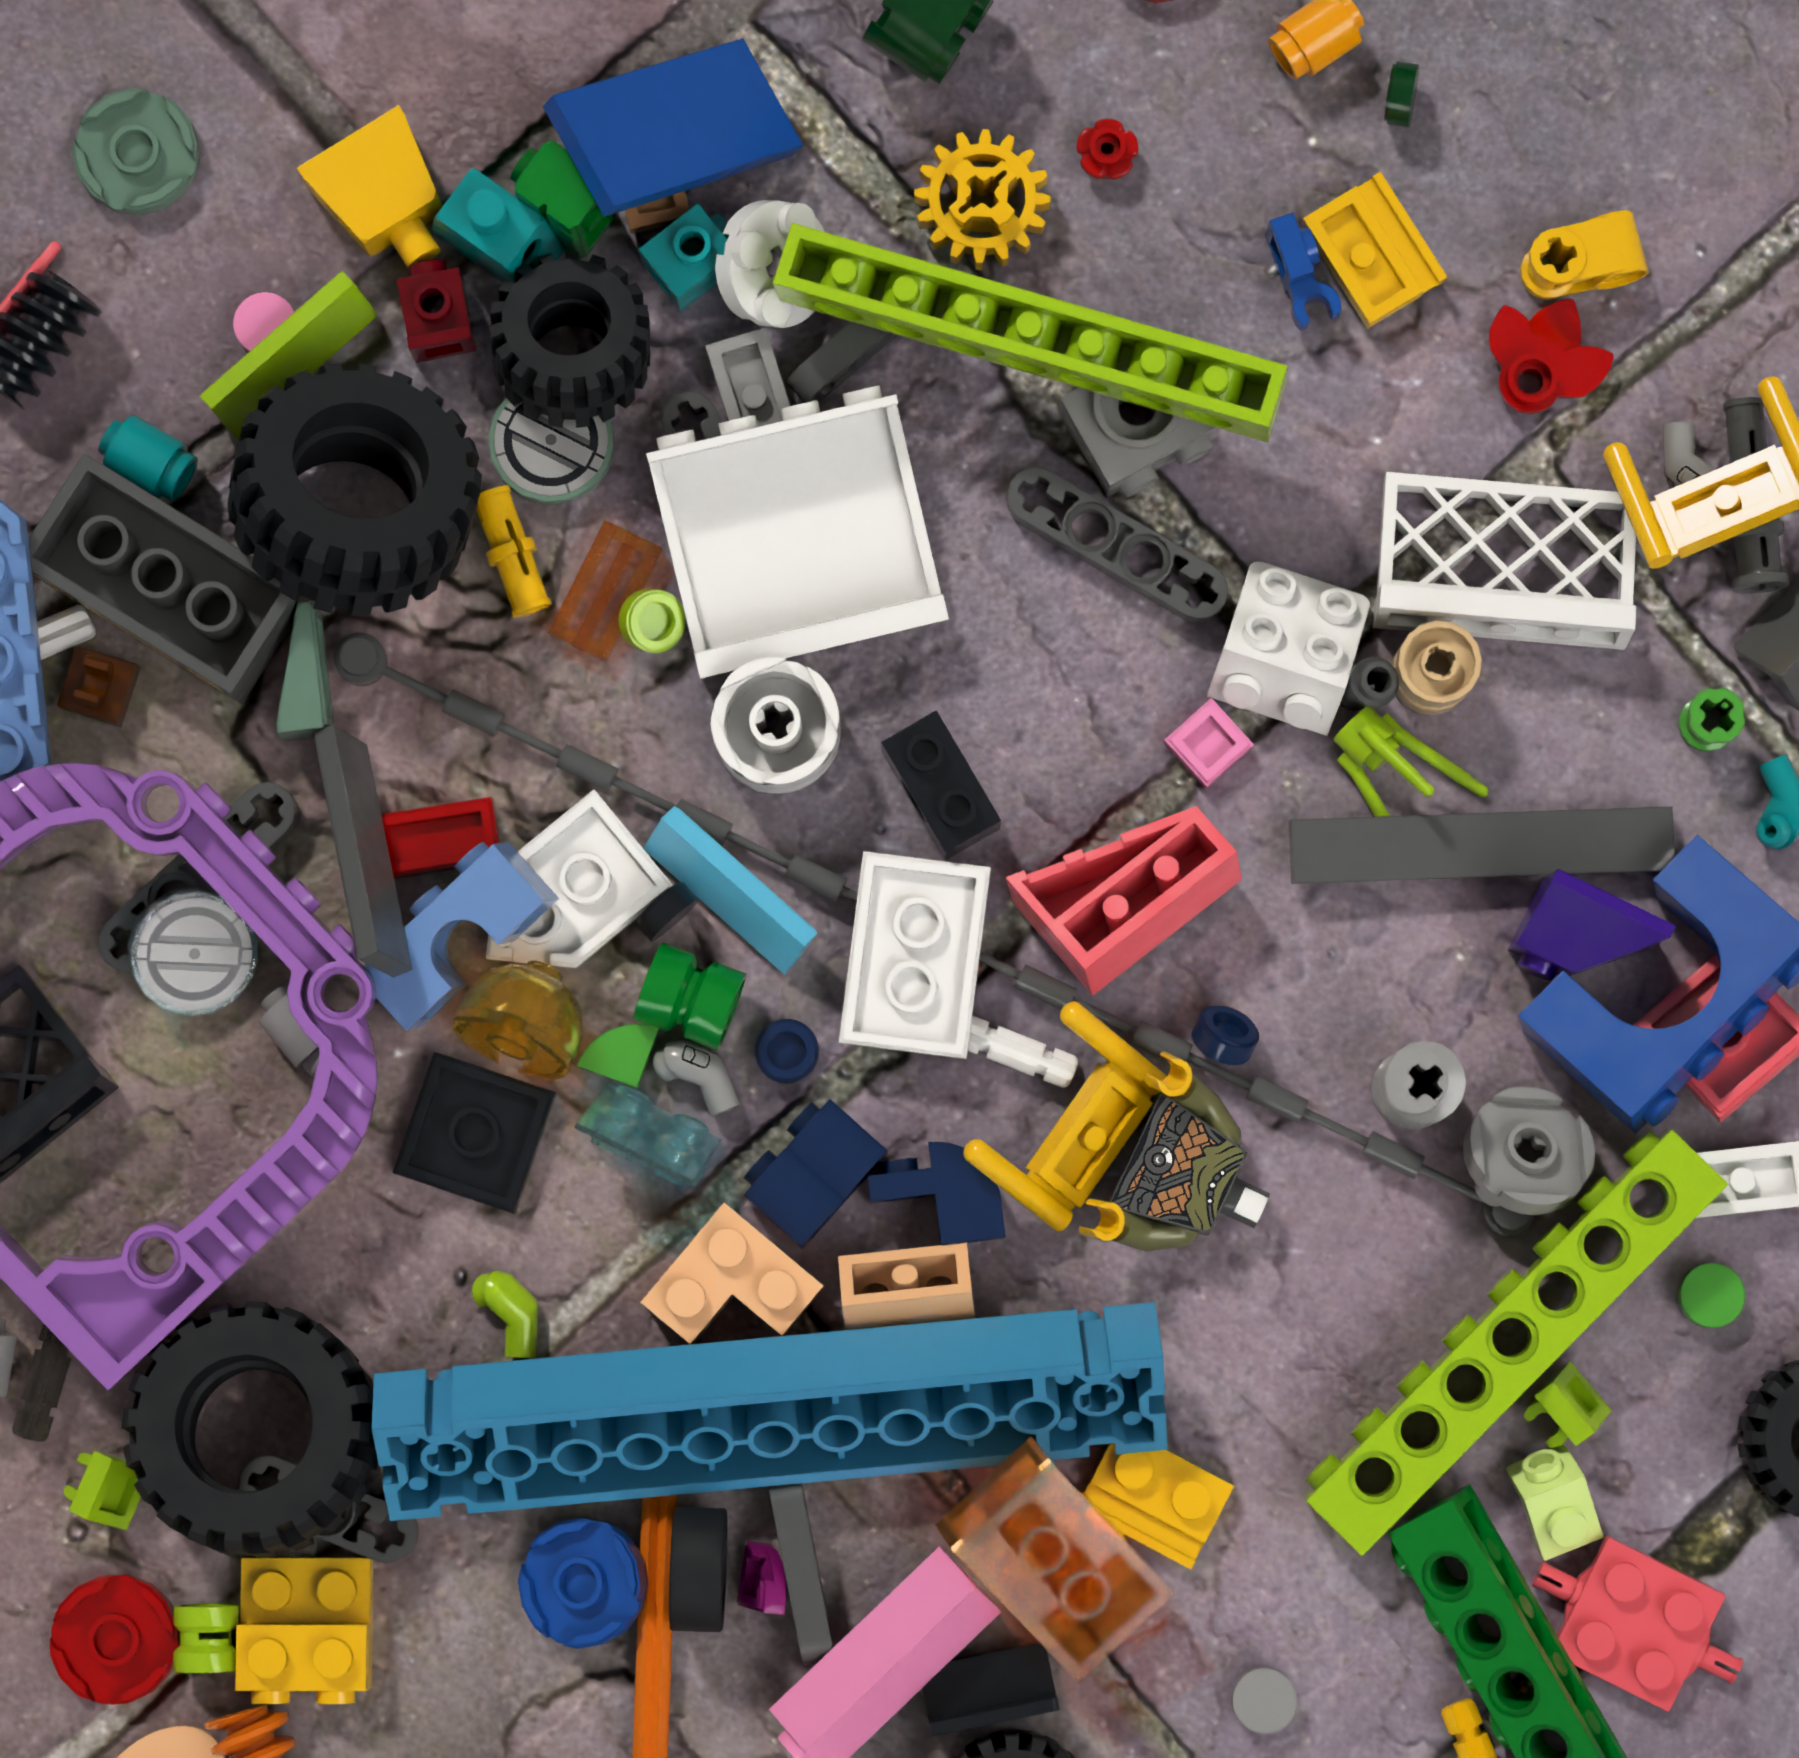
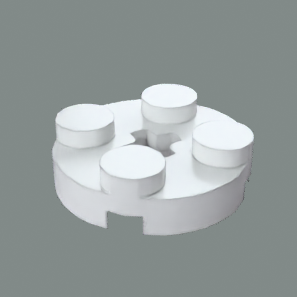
M761 200L744 206L728 221L722 234L729 235L725 243L724 255H716L715 273L723 300L729 309L741 319L751 320L758 326L787 328L803 322L815 312L780 301L773 285L775 275H768L766 268L773 261L770 252L772 249L780 254L781 257L792 223L825 232L815 217L813 210L808 205L777 200Z

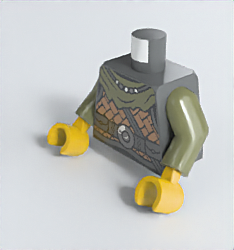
M1165 1051L1161 1052L1160 1056L1169 1062L1170 1072L1168 1076L1162 1081L1147 1073L1144 1077V1081L1148 1086L1163 1094L1157 1097L1109 1202L1098 1199H1088L1086 1201V1205L1098 1208L1100 1222L1095 1229L1079 1226V1233L1085 1237L1103 1241L1112 1240L1145 1252L1187 1247L1196 1240L1199 1234L1210 1235L1220 1213L1254 1228L1265 1208L1270 1193L1236 1178L1248 1152L1240 1147L1241 1130L1220 1097L1192 1074L1191 1067L1186 1061Z

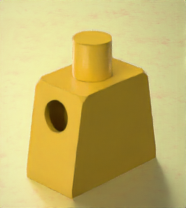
M399 105L297 167L299 174L312 195L370 257L393 245L407 268H409L413 264L432 260L440 252L438 244L425 224L435 218L442 208V204L405 114Z

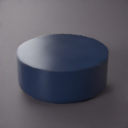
M1210 1006L1203 1009L1191 1033L1194 1044L1203 1054L1227 1065L1246 1063L1259 1041V1032L1252 1020L1240 1011L1227 1006Z
M781 1019L770 1023L761 1031L755 1044V1057L759 1068L769 1079L782 1084H793L804 1080L813 1072L819 1059V1046L814 1033L808 1026L797 1020Z

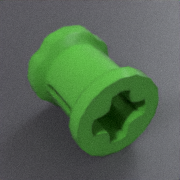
M1727 688L1704 689L1685 704L1679 714L1678 727L1681 737L1687 745L1695 750L1704 752L1719 750L1738 736L1745 725L1743 702L1737 694ZM1715 707L1723 716L1717 723L1719 727L1708 732L1702 727L1701 723L1706 717L1705 713Z

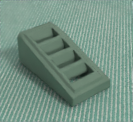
M310 601L297 603L294 613L276 721V734L284 741L315 738V732L334 724L323 618L319 610L313 609L314 605Z

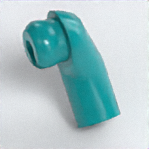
M1784 754L1758 767L1771 794V798L1756 825V835L1761 844L1778 850L1790 846L1799 835V778L1788 755Z

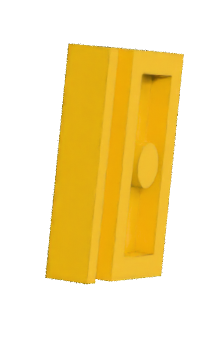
M1381 171L1373 175L1372 179L1358 187L1355 186L1302 219V227H1308L1311 230L1319 254L1367 329L1417 300L1422 294L1432 288L1445 283L1447 279L1446 273Z
M1114 1443L1108 1444L1076 1509L1179 1564L1192 1569L1234 1485L1167 1450L1116 1454Z

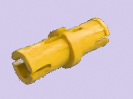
M503 485L481 492L476 512L490 550L485 554L489 566L497 567L512 608L513 618H520L541 611L552 605V602L547 596L532 555L537 550L533 537H526L510 494V486Z

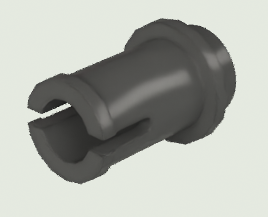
M1368 657L1360 660L1351 670L1340 705L1349 711H1360L1365 707L1378 708L1387 705L1395 698L1399 688V680L1395 668L1390 662L1380 657Z

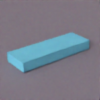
M674 806L660 819L643 849L678 881L685 883L696 897L785 975L798 962L817 935L816 930L681 809Z

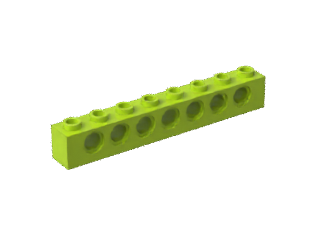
M795 223L791 224L773 280V285L780 301L1267 443H1269L1287 384L1288 366Z
M1665 1129L1658 1137L1651 1130L1642 1135L1623 1155V1158L1630 1164L1629 1167L1613 1183L1606 1176L1599 1179L1578 1201V1204L1585 1211L1567 1229L1560 1222L1556 1223L1534 1245L1532 1250L1539 1258L1522 1275L1512 1268L1488 1292L1486 1296L1494 1304L1477 1321L1469 1314L1463 1317L1441 1340L1448 1350L1431 1367L1423 1360L1420 1361L1398 1383L1396 1389L1403 1396L1386 1413L1378 1406L1375 1407L1352 1430L1350 1434L1358 1442L1340 1460L1331 1452L1305 1478V1481L1312 1487L1304 1495L1306 1502L1361 1556L1418 1501L1729 1185L1673 1129ZM1645 1179L1652 1180L1658 1184L1663 1193V1204L1660 1210L1650 1217L1638 1215L1630 1204L1632 1188L1635 1184ZM1604 1225L1615 1233L1618 1240V1249L1609 1261L1595 1263L1585 1253L1584 1240L1591 1229ZM1553 1272L1564 1273L1570 1279L1573 1287L1570 1301L1559 1309H1548L1542 1304L1538 1295L1541 1280ZM1505 1319H1518L1527 1330L1526 1345L1516 1354H1500L1496 1350L1492 1339L1495 1327ZM1461 1365L1476 1367L1482 1376L1480 1392L1476 1397L1468 1401L1453 1399L1447 1390L1449 1374L1453 1369ZM1417 1411L1430 1413L1437 1423V1432L1434 1439L1422 1447L1408 1445L1404 1442L1401 1435V1426L1404 1419L1409 1414ZM1369 1458L1385 1460L1389 1463L1392 1471L1391 1481L1388 1486L1377 1493H1368L1361 1490L1355 1481L1358 1466Z

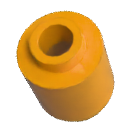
M1312 0L1278 23V32L1269 37L1267 41L1272 54L1281 68L1291 79L1297 80L1304 74L1310 77L1314 76L1362 42L1359 29L1365 25V22L1352 0Z

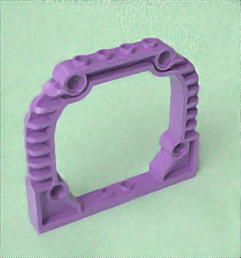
M63 763L29 769L0 782V871L21 851L56 829L97 821H105L123 841L138 851L161 856L181 854L292 971L287 989L290 1012L302 1031L319 1047V1060L310 1099L287 1132L184 1228L167 1221L151 1222L131 1233L124 1243L123 1251L120 1255L105 1257L64 1255L43 1270L0 1225V1278L108 1391L120 1382L158 1343L171 1334L182 1321L188 1318L230 1276L317 1196L345 1168L365 1136L376 1100L378 1081L377 1059L374 1041L365 1017L375 1004L377 991L373 977L357 959L353 936L341 924L332 931L328 929L314 914L322 905L319 900L296 877L286 884L269 865L277 858L276 855L251 829L242 837L224 819L232 809L206 782L196 789L182 776L163 770L150 771L136 778L118 770L98 765ZM169 785L178 794L179 808L175 816L170 820L157 822L148 813L147 799L155 788ZM337 974L349 975L356 981L359 987L358 1002L352 1009L346 1012L333 1009L325 998L326 984ZM157 1237L170 1243L174 1250L175 1258L168 1272L159 1273L152 1271L143 1262L142 1248L147 1239Z

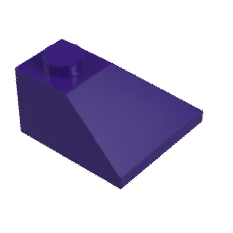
M1557 869L1539 883L1508 951L1521 956L1518 963L1520 968L1544 980L1553 981L1555 975H1559L1562 971L1572 976L1648 950L1670 938L1676 925Z

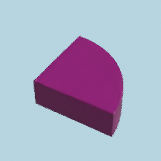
M747 1541L737 1596L738 1605L763 1613L784 1615L786 1580L781 1557L771 1544Z

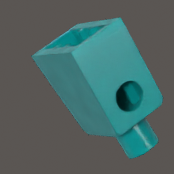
M474 168L468 171L434 218L431 230L434 235L502 283L505 280L516 283L515 270L525 263L534 269L539 266L538 257L552 253L554 261H557L565 252L564 247L544 217ZM533 243L535 248L529 257L522 262L524 253L530 244Z

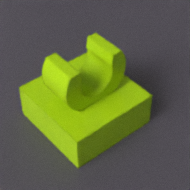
M1570 1360L1554 1372L1534 1395L1536 1399L1527 1408L1524 1417L1529 1422L1541 1413H1548L1558 1424L1559 1428L1550 1435L1545 1443L1549 1448H1555L1562 1445L1568 1438L1575 1446L1579 1445L1597 1431L1612 1410Z
M94 1450L93 1454L80 1453L76 1461L86 1465L87 1468L78 1488L66 1485L63 1490L64 1495L72 1501L68 1511L89 1521L127 1530L141 1498L134 1486L138 1481L135 1471L127 1467L124 1458Z

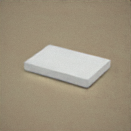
M863 851L839 1043L967 1059L991 867Z

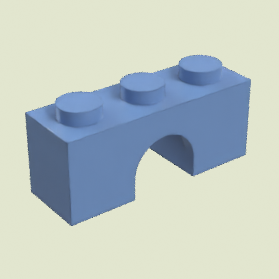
M484 842L478 844L456 864L455 868L460 875L447 888L442 890L436 885L411 906L409 911L415 918L404 927L412 970L393 978L368 964L364 965L375 981L376 998L405 1031L423 1027L468 985L455 970L448 956L450 934L463 920L474 922L481 926L497 945L515 941L560 899L510 842L496 843L490 847Z

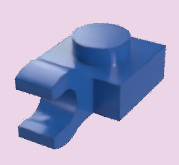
M1294 212L1270 220L1265 237L1285 294L1289 293L1292 304L1291 316L1296 327L1300 331L1308 328L1310 322L1305 311V305L1313 300L1321 301L1326 305L1331 320L1339 318L1341 313L1339 295L1332 287L1316 281L1313 277V265L1320 263V258L1311 230L1308 227L1299 229Z

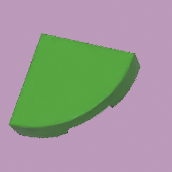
M629 1024L611 1029L600 1035L587 1047L580 1057L577 1067L638 1089L660 1029L645 1024Z

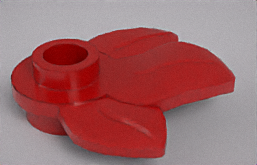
M1568 298L1545 306L1530 321L1522 313L1507 305H1504L1494 318L1489 329V349L1502 368L1498 377L1500 395L1504 402L1513 410L1524 414H1536L1548 409L1557 398L1585 397L1593 392L1608 374L1614 358L1613 353L1598 347L1580 346L1582 340L1581 322L1576 303L1573 299ZM1523 374L1536 376L1540 382V390L1532 394L1524 392L1518 384L1519 376Z

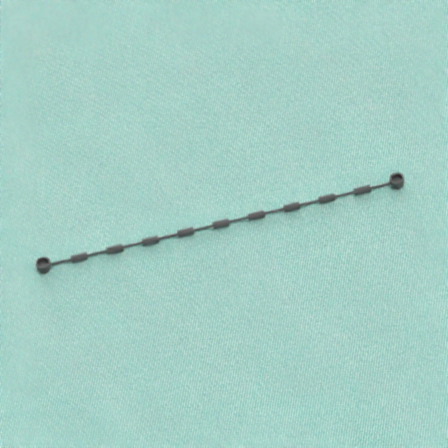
M350 634L343 638L336 647L334 653L336 669L352 685L369 686L379 681L385 675L443 703V713L493 737L499 730L558 759L556 767L605 791H609L613 785L667 812L676 806L721 846L728 840L786 868L785 877L836 902L840 895L857 902L858 892L845 886L847 878L795 854L791 861L731 832L733 823L683 799L675 805L617 777L619 769L568 744H566L563 750H560L504 723L505 714L454 689L449 695H446L388 667L385 649L375 637L369 634ZM980 951V962L1018 980L1015 988L1059 1009H1062L1068 1002H1078L1098 1019L1133 1035L1130 1043L1161 1057L1160 1053L1165 1051L1184 1061H1188L1248 1090L1246 1099L1296 1123L1300 1121L1301 1117H1304L1364 1146L1363 1155L1412 1179H1415L1419 1172L1483 1203L1481 1209L1483 1222L1492 1233L1498 1236L1513 1237L1521 1235L1532 1226L1536 1215L1520 1214L1507 1210L1502 1206L1494 1207L1486 1204L1478 1197L1474 1188L1422 1164L1425 1156L1374 1131L1371 1132L1369 1138L1307 1109L1306 1106L1309 1100L1257 1075L1254 1081L1251 1082L1191 1053L1193 1044L1143 1020L1140 1021L1137 1027L1074 997L1077 989L1026 964L1023 970L1020 971Z

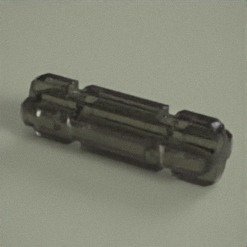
M44 1323L38 1338L43 1341L41 1349H35L21 1399L25 1400L24 1408L17 1409L12 1426L13 1434L35 1442L45 1441L49 1436L54 1419L53 1416L49 1415L50 1410L58 1406L71 1358L67 1357L68 1348Z

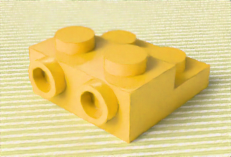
M367 1557L241 1558L240 1624L236 1625L235 1691H251L252 1704L290 1703V1691H316L317 1704L355 1703V1691H367L372 1688V1559Z

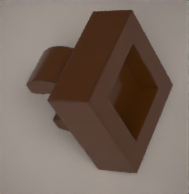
M76 646L57 706L65 711L122 727L141 667L136 663Z

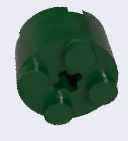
M884 0L881 4L884 9L883 13L876 23L874 21L870 22L862 37V41L923 82L931 78L940 84L960 54V49L966 41V38L959 34L964 27L974 33L994 1Z

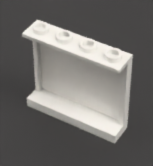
M880 385L842 394L845 406L820 412L818 400L781 408L783 418L781 422L758 427L756 415L718 423L721 436L696 441L693 429L656 438L659 450L646 453L700 679L735 671L750 661L764 657L789 658L949 620L944 595L941 594L910 463L897 407L898 399L896 394L882 397Z

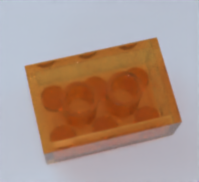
M1032 1436L935 1524L953 1553L1078 1683L1175 1594L1149 1560Z

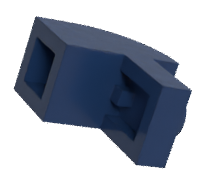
M928 1142L931 1168L918 1169L917 1158H907L880 1162V1174L867 1176L871 1204L935 1196L941 1245L964 1242L973 1243L1004 1239L1006 1237L998 1185L965 1160L963 1155L964 1148L947 1142Z

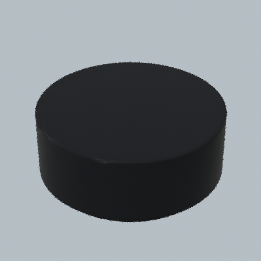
M677 883L661 894L639 915L636 920V926L650 942H653L688 914L698 903L699 899L685 883Z

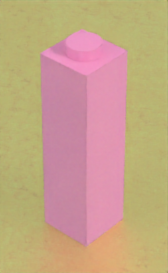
M939 1546L769 1709L785 1729L777 1737L778 1740L794 1758H850L989 1625L1001 1611L969 1575Z

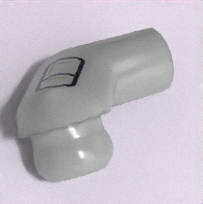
M1671 422L1663 425L1664 475L1670 487L1674 488L1716 470L1696 456L1694 423Z
M685 1039L669 1041L666 1043L665 1048L655 1053L653 1067L656 1074L667 1082L680 1078L697 1084L711 1117L740 1106L723 1061L716 1052Z

